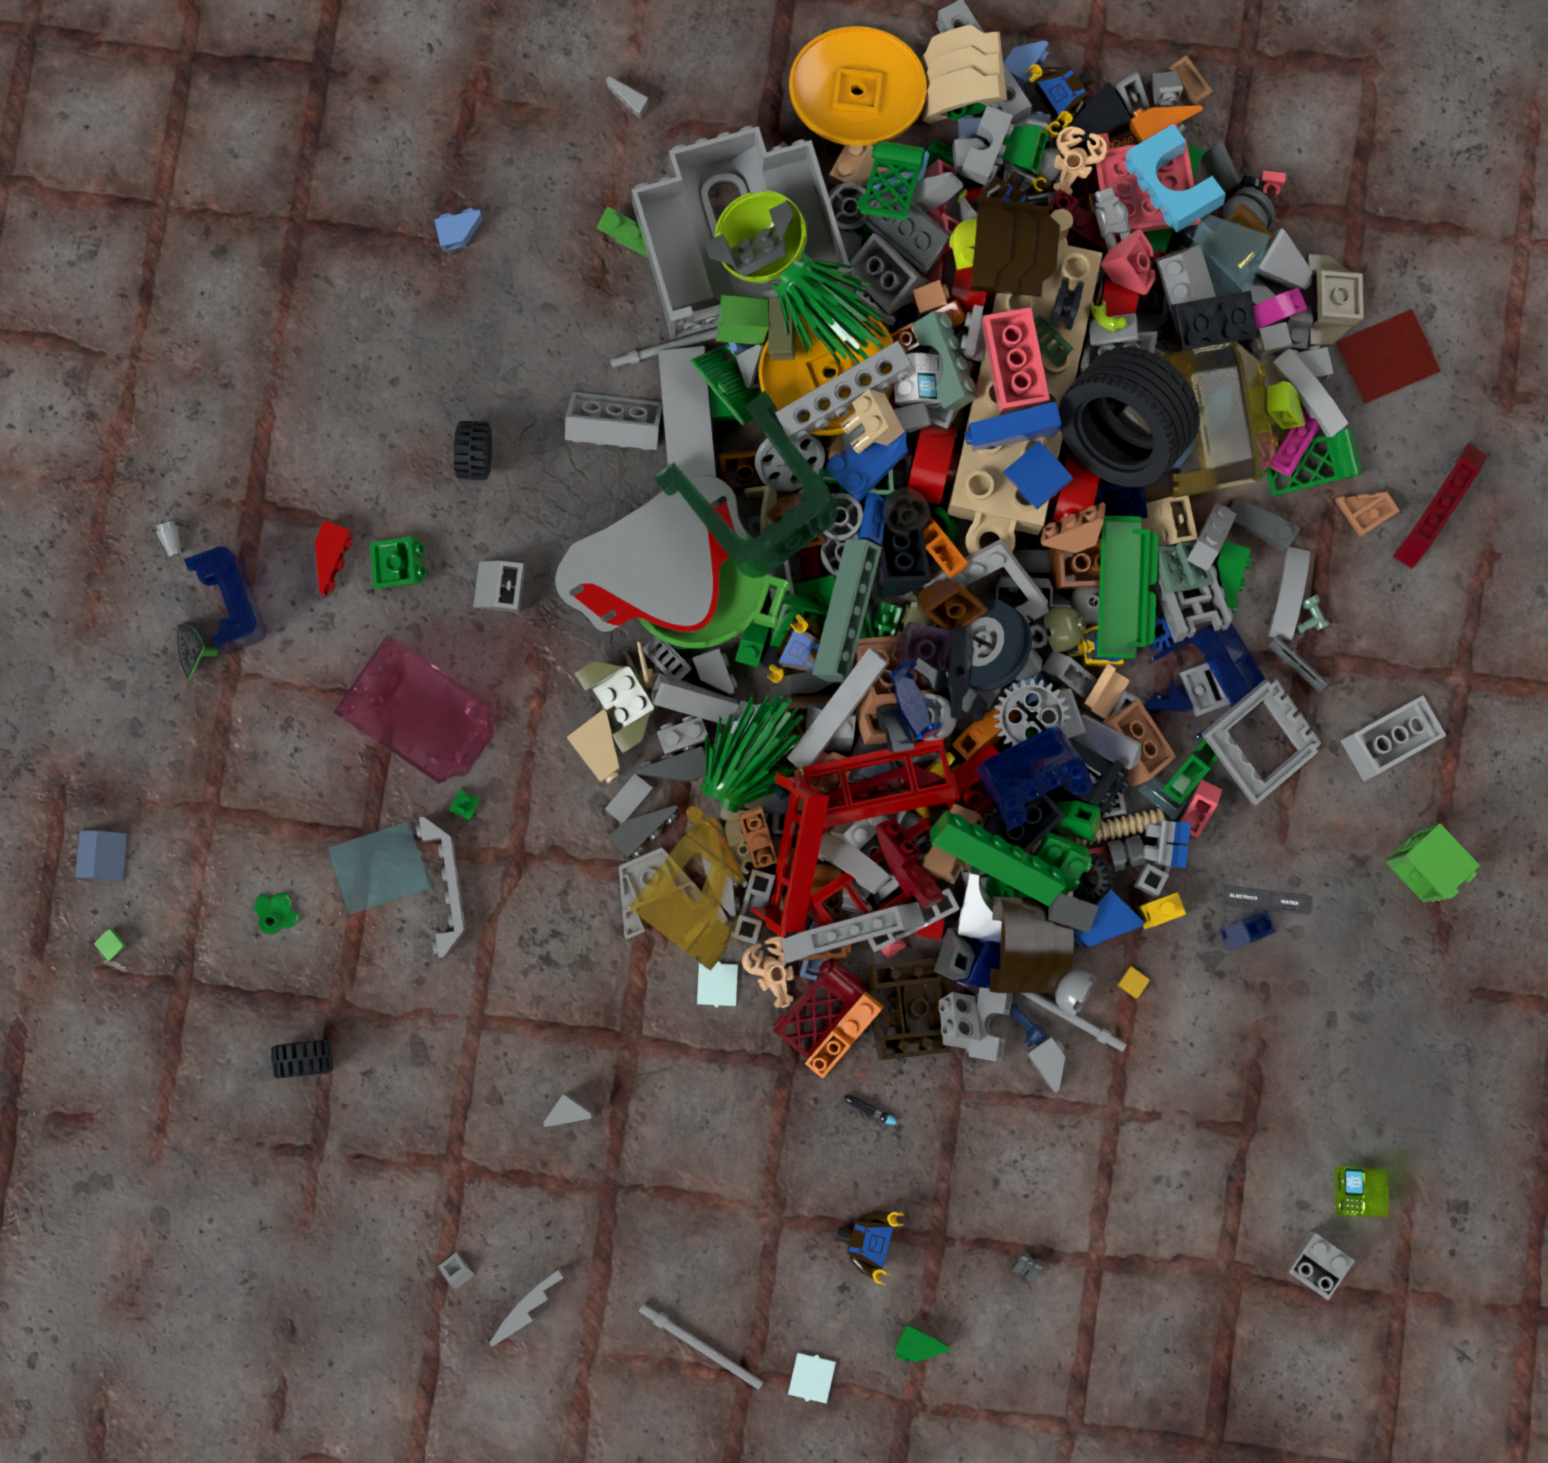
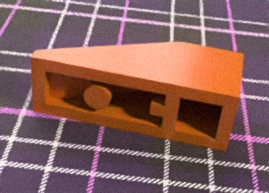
M1201 105L1154 107L1144 111L1143 107L1130 114L1132 117L1130 130L1137 143L1140 144L1167 128V124H1179L1200 112L1203 108Z

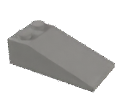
M1422 695L1341 740V743L1362 780L1366 781L1445 737L1446 734Z

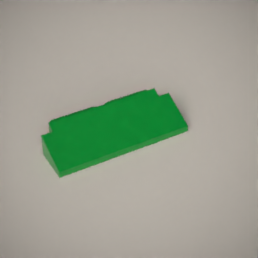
M1104 516L1101 539L1097 657L1136 658L1137 647H1146V645H1151L1155 640L1156 595L1148 591L1149 585H1153L1157 581L1159 537L1155 532H1151L1150 529H1141V517Z

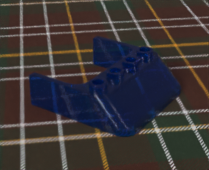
M1230 623L1228 629L1222 630L1220 628L1218 631H1215L1211 624L1197 631L1193 637L1185 638L1183 641L1172 645L1148 660L1149 665L1186 644L1196 646L1230 702L1231 708L1265 680L1232 623ZM1202 732L1193 736L1192 739L1196 741L1203 737Z

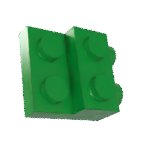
M409 536L370 543L373 589L379 590L423 584V578L426 577V568L422 565L421 556L424 555L425 548L424 544L420 542V538Z
M1049 832L1032 855L1039 857L1044 863L1052 867H1058L1063 872L1066 885L1062 891L1064 894H1068L1071 889H1077L1080 883L1079 877L1083 871L1088 872L1092 866V858L1088 848Z

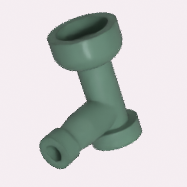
M1318 594L1302 601V607L1309 609L1313 617L1297 625L1300 634L1313 627L1320 630L1330 625L1317 605L1320 602Z

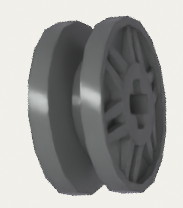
M1244 187L1239 189L1224 205L1223 217L1229 229L1236 235L1244 239L1253 240L1259 238L1274 222L1275 210L1272 202L1264 193L1255 188Z

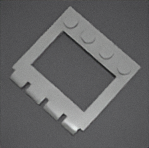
M1002 539L965 557L969 565L954 578L950 579L942 569L930 575L931 581L923 585L926 588L936 580L960 582L963 586H966L1004 566L1029 599L1028 602L1014 609L1019 611L1028 623L1031 622L1030 617L1035 620L1049 612L1047 608L1048 600Z
M1276 678L1270 681L1263 680L1201 733L1245 796L1255 806L1317 754L1316 748L1321 744L1312 729L1308 730L1310 725L1300 712H1296L1298 708L1288 694L1283 695L1285 690ZM1261 701L1264 702L1298 750L1264 780L1261 779L1227 731Z

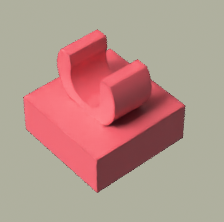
M1263 171L1259 177V180L1264 183L1261 192L1266 195L1267 188H1273L1275 191L1274 197H1278L1280 189L1285 183L1286 173Z

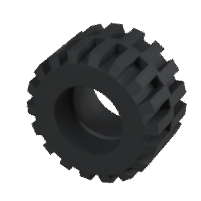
M460 420L456 427L454 438L455 474L458 479L487 480L492 463L491 426L489 422Z
M331 1041L296 1042L275 1045L271 1048L273 1077L278 1079L324 1074L334 1070Z

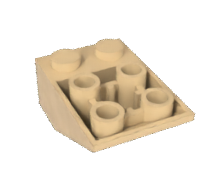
M1188 494L1163 498L1116 512L1117 516L1141 517V529H1150L1151 532H1155L1158 535V547L1176 546L1180 542L1196 541L1198 539Z

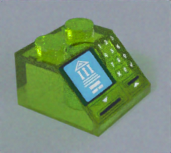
M1335 1167V1215L1388 1217V1169L1381 1167Z

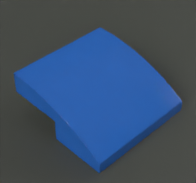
M1040 441L1003 471L1004 476L1020 490L1021 495L1036 510L1073 480L1063 465Z

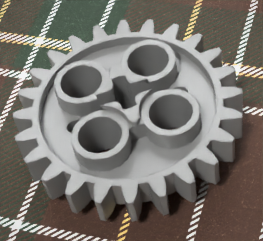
M1031 678L1029 685H1026L1025 681L1021 680V687L1019 688L1013 683L1014 691L1011 692L1005 689L1007 697L999 696L998 698L1003 703L1002 706L996 705L994 707L1000 711V714L993 715V718L1000 719V723L994 725L995 728H1002L998 736L1006 735L1007 738L1004 744L1011 741L1013 743L1011 750L1019 746L1020 754H1023L1026 748L1029 749L1030 755H1033L1034 749L1043 754L1044 746L1049 751L1052 750L1050 743L1053 742L1059 745L1060 743L1056 737H1065L1066 735L1061 730L1062 728H1069L1064 723V720L1071 718L1069 715H1064V711L1068 710L1069 706H1062L1061 704L1066 698L1058 699L1057 695L1060 690L1052 692L1051 683L1046 688L1043 687V680L1038 685H1035L1033 678ZM1033 693L1037 695L1039 699L1037 706L1030 707L1026 704L1025 698L1028 694ZM1017 701H1020L1029 712H1037L1036 719L1047 729L1046 733L1035 722L1031 721L1028 723L1026 721L1028 716L1017 706ZM1018 710L1021 713L1022 719L1019 723L1014 724L1009 721L1008 715L1010 711ZM1050 710L1055 714L1053 723L1046 724L1042 720L1044 711ZM1028 727H1035L1038 730L1037 739L1033 741L1028 740L1025 736V730Z

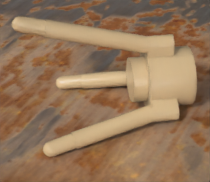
M638 641L637 646L642 666L639 676L646 688L651 689L654 687L660 669L655 664L654 673L652 669H647L642 642ZM660 643L655 647V652L660 648ZM624 652L628 665L634 666L628 652Z

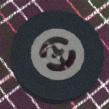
M984 599L980 601L988 607L989 611L965 627L971 634L972 640L969 687L979 691H992L1009 684L1023 670L1031 652L1032 634L1026 618L1019 611L1000 600ZM947 633L943 653L949 670L951 638ZM981 640L987 642L990 645L995 646V649L991 650L990 648L981 645ZM956 668V674L959 676V670Z

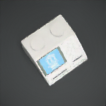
M907 354L916 371L912 372L908 379L894 383L895 403L901 407L925 402L926 405L941 403L936 391V386L943 375L941 355Z

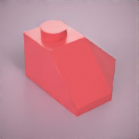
M1141 229L1134 231L1111 248L1100 264L1113 283L1142 295L1147 294L1156 280L1155 270H1151L1150 266L1153 248Z

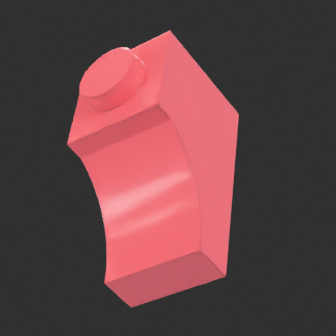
M1202 779L1193 792L1179 821L1191 823L1190 835L1196 838L1199 837L1218 805L1222 789Z

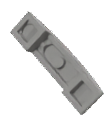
M925 402L893 410L902 428L910 433L932 425ZM863 425L853 431L851 435L847 433L842 434L845 448L865 429Z
M1292 547L1286 550L1280 589L1268 637L1274 638L1278 635L1281 640L1290 642L1293 639L1306 585L1310 551Z
M822 835L818 859L825 862L828 860L853 876L857 884L873 894L890 879V876L880 866L852 845L833 835Z

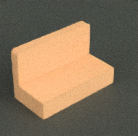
M1107 664L1082 705L1104 720L1108 718L1123 690H1125L1129 683V680L1115 672L1116 668L1110 664Z

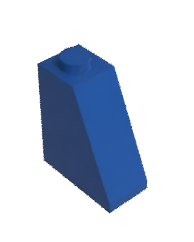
M1109 890L1095 904L1098 906L1090 931L1087 933L1074 928V942L1079 947L1084 945L1087 948L1139 928L1145 922L1112 890Z

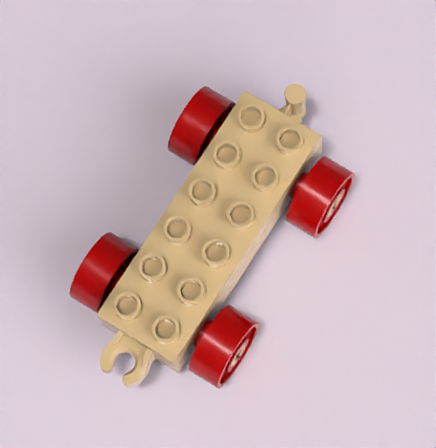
M1065 209L1055 210L1051 214V217L1060 225L1056 272L1043 282L1041 297L970 291L972 267L957 270L956 267L948 302L949 304L954 300H958L965 316H967V312L972 313L974 305L983 306L984 309L985 303L993 304L991 314L1031 307L1050 401L1040 405L1057 402L1058 412L1062 397L1075 381L1086 327L1089 325V321L1093 319L1090 307L1092 302L1096 306L1098 295H1094L1102 258V253L1073 247L1067 244L1066 236L1073 224V217ZM1105 273L1098 306L1102 305V301L1106 302V316L1108 317L1135 313L1139 293L1113 283L1107 273ZM1063 276L1069 278V289L1074 290L1078 280L1084 282L1080 306L1071 331L1065 329L1066 318L1063 317L1060 318L1056 327L1050 325L1055 299ZM986 344L976 381L975 390L978 398L971 403L965 431H968L969 423L1001 416L999 415ZM931 423L932 425L920 429L905 497L940 505L945 482L954 483L947 514L973 521L965 537V549L968 556L981 549L979 539L986 532L996 533L1009 550L1013 552L1015 547L1014 530L1038 535L1044 525L1048 504L1052 505L1049 523L1094 506L1100 477L1085 468L1072 452H1066L1062 465L1072 476L1073 480L1038 510L1004 476L1003 471L1038 441L1058 460L1063 438L1060 429L1057 435L977 451H972L971 445L966 444L964 434L961 453L952 451L957 427L950 425L949 429Z

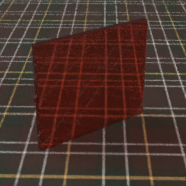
M1412 309L1336 342L1364 404L1441 372L1428 344V339L1425 338Z

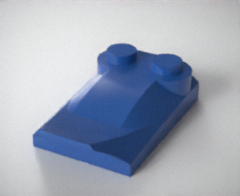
M904 430V433L888 446L873 442L861 454L857 453L850 443L840 454L830 458L825 469L860 502L908 453L906 446L907 432Z

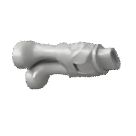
M1113 187L1095 193L1098 202L1095 204L1097 207V222L1101 231V237L1105 239L1107 251L1117 245L1114 233H1119L1121 241L1131 234L1127 220L1128 211L1125 204L1119 200V196H1115Z

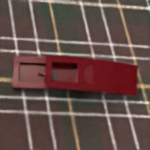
M891 818L877 824L876 831L887 864L906 896L914 894L924 909L941 903L945 898L944 894L918 861L922 855L897 820Z

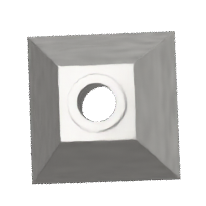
M1282 228L1264 234L1246 263V266L1260 280L1290 289L1299 288L1305 290L1313 280L1311 278L1312 270L1286 231Z

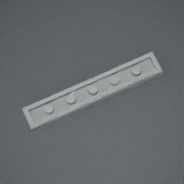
M869 648L788 755L787 759L801 772H803L802 767L815 763L888 666L889 662L873 648Z

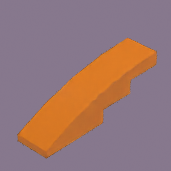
M925 511L921 514L925 548L949 578L952 579L966 568L969 563L932 516Z

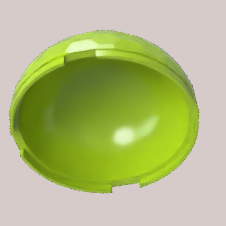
M773 191L750 192L735 199L721 214L716 225L715 237L723 234L732 248L740 241L749 239L757 235L761 230L774 226L769 209L788 200L793 213V217L784 235L786 256L745 277L736 271L733 265L722 262L724 267L737 278L752 283L772 282L780 279L781 274L795 260L800 261V255L805 251L807 227L798 207L786 196Z

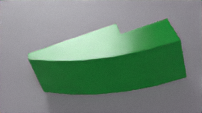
M1204 738L1162 789L1180 805L1218 759Z

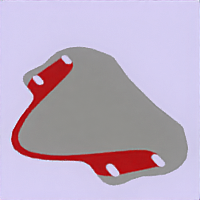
M696 476L677 479L651 501L604 530L575 542L559 564L555 576L556 588L560 597L568 605L583 612L591 623L603 632L612 631L634 618L644 619L658 626L679 632H695L703 629L711 621L716 611L720 566L726 559L742 550L748 541L746 531L738 518L736 497L732 489L724 481L716 477ZM725 496L727 498V501L719 507L715 508L712 506V503L720 497ZM732 535L738 536V540L731 545H723V541ZM579 585L584 586V590L575 596L570 595V591ZM612 610L616 612V616L609 621H602V616Z

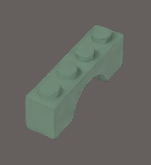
M932 311L912 324L919 345L935 348L942 357L943 375L936 386V391L943 409L957 411L977 399L976 385L970 377L967 369L968 364L963 358L959 340L955 337L952 321L947 313Z

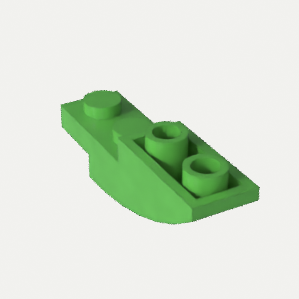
M607 206L596 229L615 238V241L648 257L638 223Z

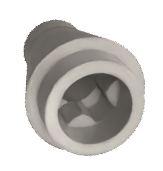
M175 521L157 525L158 531L156 534L164 546L168 557L182 553L180 549L179 528L175 525Z

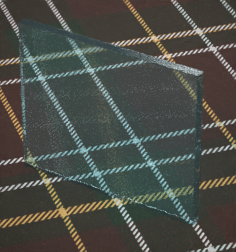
M1207 214L1201 219L1192 246L1201 245L1216 297L1249 291L1270 235L1241 226L1239 223H1232Z
M409 821L328 848L338 878L337 883L340 884L349 915L430 888L420 858L421 853L418 852Z

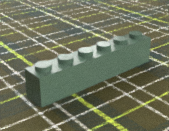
M846 539L812 672L813 675L827 682H844L851 673L882 547L868 540Z

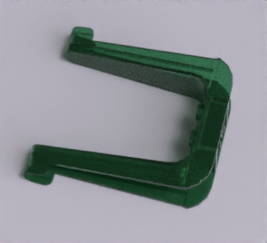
M763 391L744 407L804 489V498L797 508L787 510L782 515V519L775 525L770 524L766 526L762 535L752 540L741 539L674 462L670 463L653 477L665 494L670 496L677 491L680 492L742 574L751 578L763 577L771 573L828 529L838 514V503L829 492L828 486L772 419L776 415L775 413L778 411V408L766 391Z

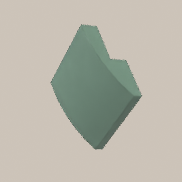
M1196 541L1180 542L1176 546L1158 547V569L1167 592L1191 590L1213 583L1209 569L1205 571L1187 561Z

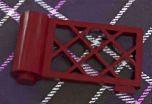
M834 958L822 962L817 979L785 1016L781 1014L773 1024L775 1027L774 1033L808 1059L860 997L869 991L867 984ZM822 985L826 988V997L815 999V991ZM841 1000L845 1003L840 1011L831 1012V1002ZM827 1002V1013L816 1015L815 1004ZM811 1005V1016L799 1017V1010L803 1006ZM827 1018L828 1025L824 1029L816 1030V1020ZM811 1021L812 1031L800 1033V1022ZM795 1023L796 1034L786 1035L782 1032L787 1024ZM812 1036V1044L805 1050L801 1047V1038Z

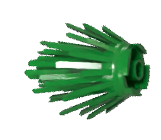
M803 252L800 255L803 259L800 262L795 260L781 274L779 280L782 282L778 286L775 284L771 286L779 296L787 336L790 333L788 308L806 354L808 348L804 338L810 348L813 347V343L797 309L807 321L816 338L822 341L839 365L840 360L834 353L836 350L844 359L847 358V354L856 364L860 363L842 340L865 360L869 356L853 338L863 347L869 345L865 340L866 338L879 349H883V345L875 338L876 336L858 319L863 321L881 337H887L866 319L870 315L875 320L882 321L884 317L859 300L857 294L828 279L831 278L856 290L865 292L866 289L858 286L857 283L870 286L871 283L836 271L839 267L850 269L853 267L852 265L810 259Z
M778 693L770 704L767 702L769 700V695L767 694L747 727L755 709L752 704L753 697L751 696L733 734L729 732L733 718L732 714L728 716L724 735H722V718L719 715L714 747L712 745L709 746V737L705 736V778L700 788L710 799L714 796L718 801L722 802L721 807L737 813L744 804L783 791L781 788L773 790L767 787L776 783L777 773L787 776L798 769L796 766L789 770L786 769V766H781L765 778L763 777L805 734L800 733L798 736H789L774 752L803 717V715H799L795 720L791 719L799 709L795 708L792 713H785L773 729L792 702L791 698H787L777 710L783 701V697L779 696Z

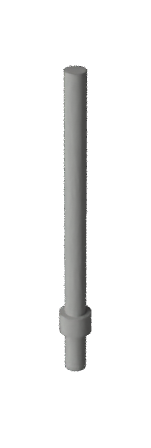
M717 328L644 350L636 351L635 349L628 351L626 355L610 359L612 368L629 363L630 365L640 363L639 360L658 355L659 350L679 349L715 339Z
M1020 993L1097 1037L1096 1040L1104 1045L1107 1043L1121 1052L1124 1051L1127 1044L1112 1036V1032L1107 1029H1100L1077 1015L1076 1018L1071 1017L1062 1011L1055 1002L1039 993Z
M644 1303L640 1307L639 1312L653 1320V1324L660 1329L662 1327L756 1389L759 1390L764 1381L668 1319L669 1316L663 1312L658 1313Z

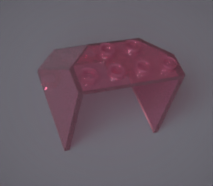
M386 635L333 712L438 784L446 782L447 778L453 776L461 777L467 775L472 764L478 759L485 745L493 737V727L490 726L491 705L435 664Z

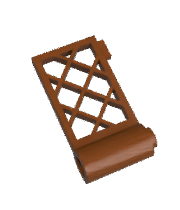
M832 863L816 864L811 895H814V893L843 875L845 871ZM842 889L838 891V902L832 909L825 902L821 903L829 910V915L833 913L839 918V922L844 921V910L841 908L843 904L841 900ZM837 906H839V915L834 911ZM851 944L841 947V953L825 951L826 954H814L801 960L847 958L846 953L851 952Z

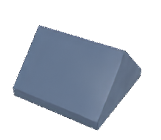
M80 831L75 878L123 881L127 834L105 831Z

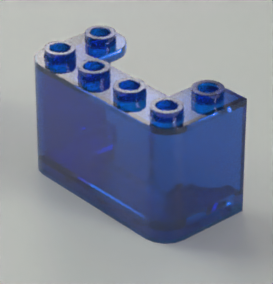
M223 546L184 559L188 571H196L197 577L205 586L219 585L230 617L220 620L218 633L211 636L215 647L224 654H229L262 641L266 636V626L241 559L230 549Z
M1059 727L1048 728L983 761L977 770L988 800L1009 831L1026 821L1028 815L1025 803L1064 783L1067 784L1069 790L1074 795H1081L1094 789L1084 760Z

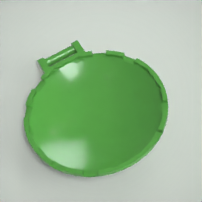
M746 532L748 541L745 547L726 559L720 566L716 611L711 621L703 629L695 632H679L658 626L644 619H638L651 634L666 643L684 648L712 647L736 637L751 623L776 628L778 623L777 616L784 595L789 591L791 583L769 576L766 559L761 547ZM732 535L723 541V545H731L738 540V536ZM769 587L777 589L768 615L761 614Z

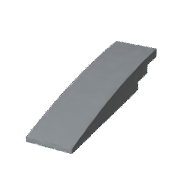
M704 346L658 351L670 484L677 479L686 477H716L708 384L690 363L691 359L705 353ZM718 499L712 503V506L715 508L719 507Z

